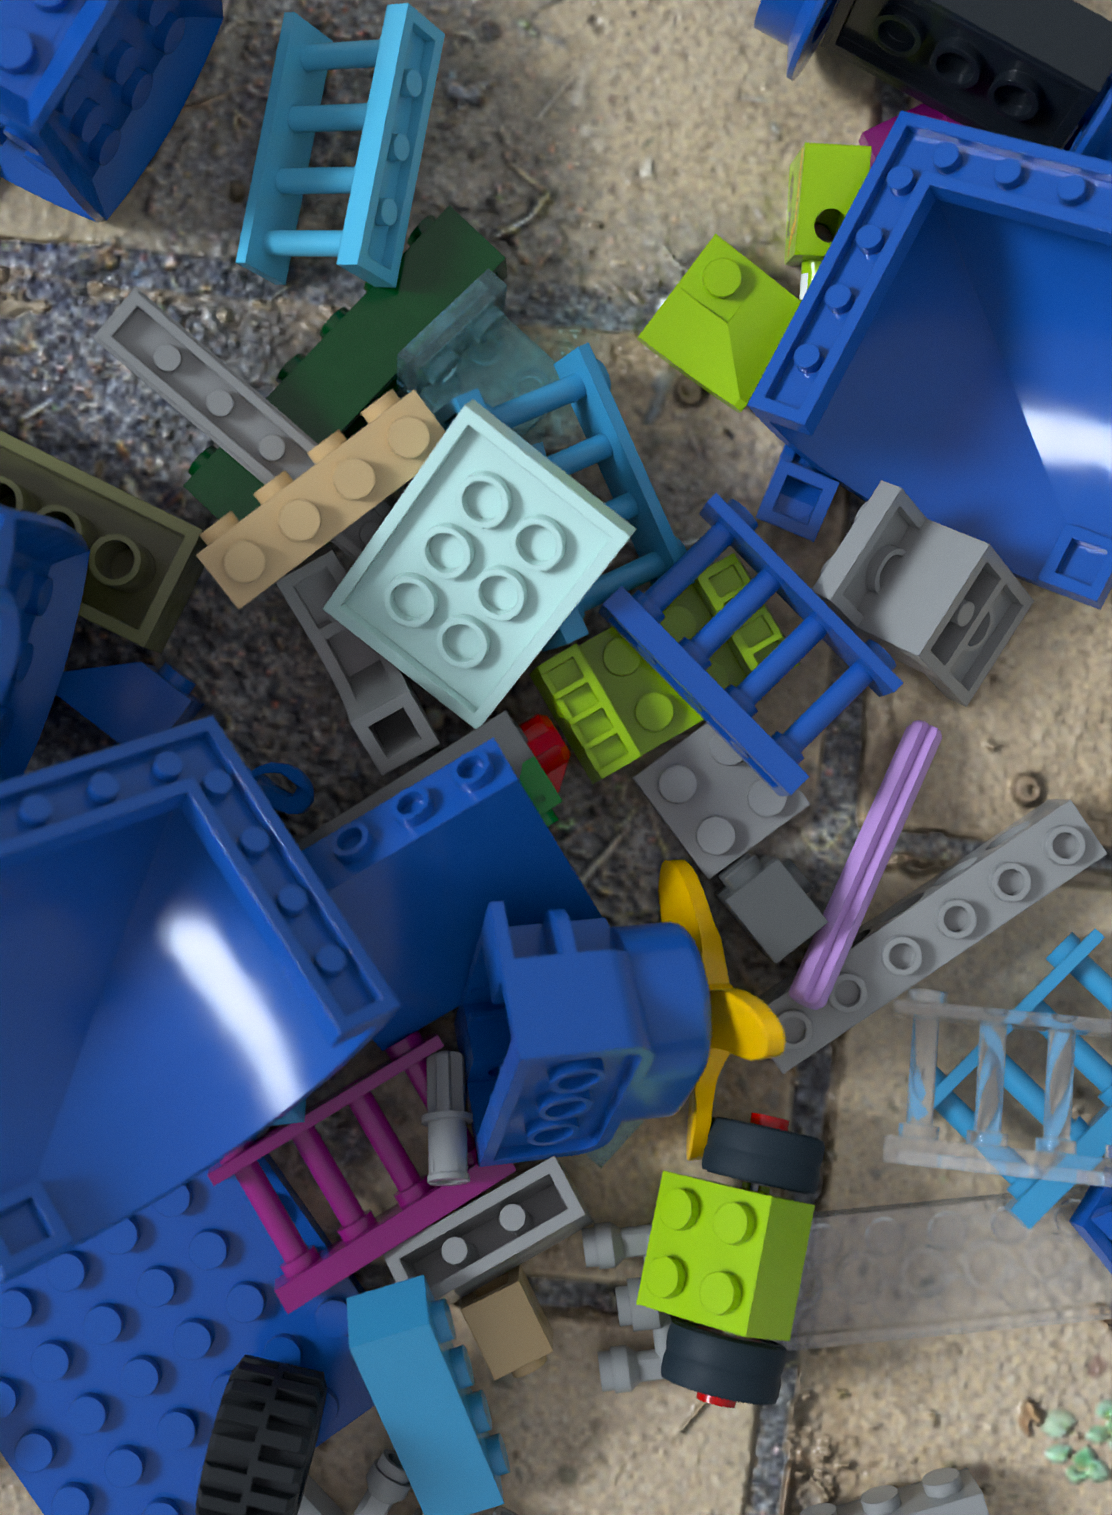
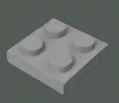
M707 722L632 777L708 880L810 805L799 788L791 796L779 797Z

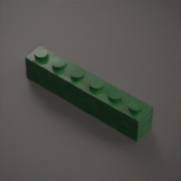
M450 205L437 219L433 215L424 218L410 234L407 241L410 247L402 254L396 288L374 287L366 282L364 285L366 293L350 310L342 307L326 321L320 331V336L323 339L306 356L299 353L292 357L278 373L276 381L279 385L266 399L317 444H320L338 429L348 440L364 428L368 422L361 412L392 388L397 394L507 278L506 258ZM215 445L208 447L191 464L188 470L191 478L183 487L218 520L232 511L238 520L241 521L261 506L253 494L262 488L264 484L221 447L217 448Z

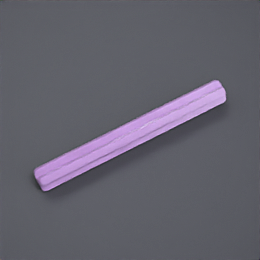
M915 720L906 727L823 913L828 923L814 933L790 987L789 996L791 999L804 1007L818 1010L826 1005L942 740L941 731L925 721Z

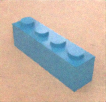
M424 1274L346 1298L349 1349L424 1515H470L503 1505L504 1497L501 1475L510 1473L506 1447L500 1433L491 1436L489 1434L493 1426L483 1390L475 1392L471 1390L470 1386L474 1385V1375L466 1347L464 1345L453 1346L451 1340L456 1338V1333L446 1299L442 1298L435 1301Z

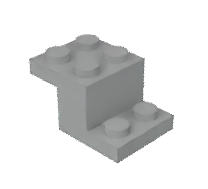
M881 480L870 499L859 509L854 524L834 555L822 567L820 576L812 588L825 604L864 643L868 639L875 641L893 659L924 673L947 698L965 707L968 706L1034 602L990 544L927 519L901 487Z

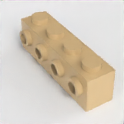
M392 388L361 412L368 425L347 440L338 429L307 453L315 465L301 476L293 480L287 471L284 470L253 494L261 504L260 507L241 521L230 511L199 535L207 547L196 554V556L238 609H241L417 474L445 434V430L415 390L400 399Z

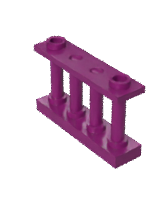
M418 1030L385 1049L390 1059L306 1109L305 1122L279 1125L255 1141L252 1138L236 1151L210 1167L207 1175L213 1186L233 1174L236 1176L281 1254L284 1262L280 1265V1268L284 1274L275 1279L274 1291L287 1314L517 1171L513 1163L479 1167L474 1138L468 1128L467 1157L468 1174H470L469 1183L455 1186L429 1185L427 1183V1175L420 1176L371 1090L405 1071L428 1111L426 1060L427 1056L444 1047L437 1034L431 1033L425 1038H422ZM347 1105L351 1108L398 1189L394 1194L398 1203L376 1217L371 1209L363 1210L315 1127V1124ZM291 1139L342 1225L337 1230L341 1239L320 1252L317 1251L314 1245L307 1247L257 1161Z

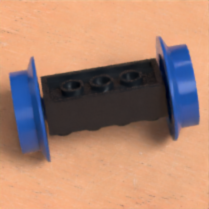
M761 0L754 21V28L788 46L786 77L791 81H794L799 76L822 40L820 46L964 126L1112 162V22L1073 0Z

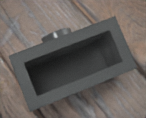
M747 853L733 862L718 876L724 885L716 890L714 894L758 950L775 964L828 923L827 919L807 896V893L813 889L811 884L789 858L781 863L778 858L762 854L757 858L756 855L751 857Z

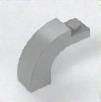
M328 544L314 552L275 583L319 654L340 694L351 726L383 776L440 743L406 674L323 610V607L347 574L332 546Z

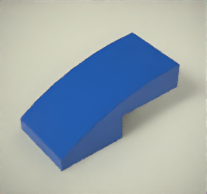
M784 444L755 518L814 542L840 482L830 479Z

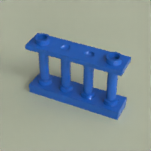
M715 493L699 513L711 528L646 592L643 593L637 590L631 596L621 585L602 604L598 613L779 797L791 796L810 777L798 765L804 759L801 752L867 686L879 697L894 693L903 682L892 672L897 665L891 655L871 639L864 643L755 532L758 528V523L752 514L738 501L730 499L726 503ZM731 546L758 574L691 640L683 637L677 642L660 625L665 619L663 611ZM777 593L803 621L737 687L729 684L723 689L706 672L712 665L709 658L758 609ZM823 640L849 668L783 734L775 731L769 736L752 718L758 712L755 705L816 644Z

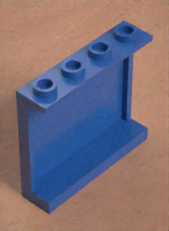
M494 737L301 851L401 1005L385 1026L372 1038L382 1051L460 1005L489 902H504L508 926L541 924L549 909L560 908L566 910L570 921L603 918L572 864L569 863L512 770Z

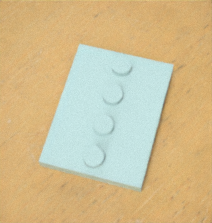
M472 399L461 409L327 601L323 610L470 726L477 729L482 726L635 532L636 528Z

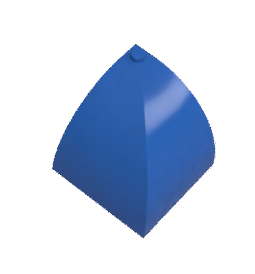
M901 110L747 406L768 429L795 453L830 479L840 482V486L865 502L870 499L881 480L901 487L927 519L990 544L1016 578L1101 610L1112 589V162Z
M213 715L0 782V1286L135 1215L236 1151L324 1084L349 1062L401 1007L399 1001Z

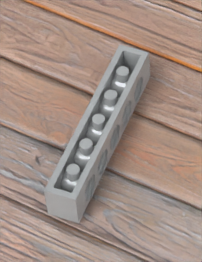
M1048 799L861 926L824 1007L813 1010L791 999L789 990L798 970L759 995L757 998L762 1000L772 1010L784 1030V1052L777 1057L771 1058L782 1074L1107 855V852L1073 802L1069 799Z

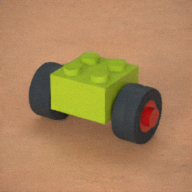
M751 1112L749 1123L718 1116L717 1118L712 1117L710 1132L702 1158V1169L710 1173L748 1181L742 1182V1187L663 1171L636 1301L638 1305L684 1318L672 1320L669 1326L666 1350L661 1364V1376L675 1385L697 1392L696 1399L727 1408H735L736 1402L753 1405H774L778 1400L781 1388V1375L786 1361V1347L773 1340L790 1341L815 1205L770 1195L769 1192L770 1187L807 1195L815 1194L818 1188L820 1166L825 1150V1143L820 1141V1139L789 1132V1120Z

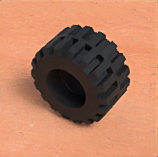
M247 1354L243 1356L229 1377L215 1418L197 1492L196 1515H298L326 1400L327 1385L324 1372Z

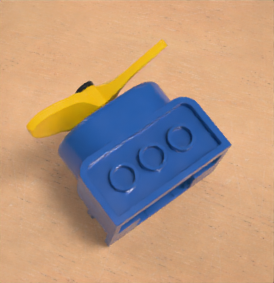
M664 860L661 865L658 882L660 923L610 927L605 918L570 921L566 910L560 908L549 909L541 924L508 926L504 902H489L454 1021L458 1050L465 1058L466 1096L469 1112L473 1114V1123L471 1125L479 1167L543 1160L553 1156L556 1158L567 1157L598 1150L612 1140L621 1122L673 1116L681 1110L688 1097L686 1156L688 1161L702 1160L710 1132L718 1076L730 1053L744 1059L757 1060L777 1057L784 1052L785 1034L776 1015L762 1000L747 991L733 988L729 983L720 934L713 921L699 878L693 867L686 860Z

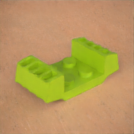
M732 553L706 568L694 580L695 583L689 585L663 611L665 619L660 625L677 642L683 637L691 640L752 580L738 554ZM766 603L709 658L712 665L706 672L723 689L729 684L737 687L786 638ZM613 627L608 628L579 646L577 643L537 666L529 674L592 784L704 720ZM800 661L793 668L800 665Z

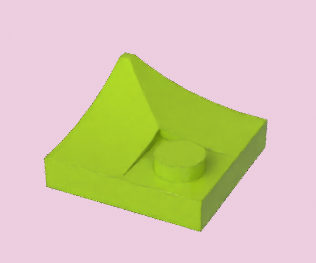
M715 233L640 333L637 340L692 382L740 413L754 393L801 301Z

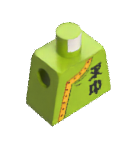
M804 143L790 164L784 261L787 266L802 267L799 301H802L832 243L818 238L814 225L819 224L826 227L830 231L833 241L870 170L872 146Z

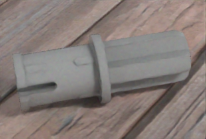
M439 1051L429 1055L426 1060L428 1113L421 1116V1125L428 1127L429 1175H427V1183L434 1186L462 1185L470 1182L467 1157V1125L473 1123V1114L466 1112L465 1058L460 1052Z

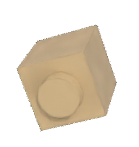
M521 1264L462 1298L460 1311L494 1380L509 1373H512L514 1378L523 1377L536 1371L546 1363L548 1359L546 1355L553 1352V1330Z

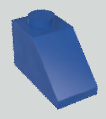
M166 661L160 669L144 662H133L64 671L56 692L58 697L119 744L190 723L204 706L203 702L190 693L196 686V683Z

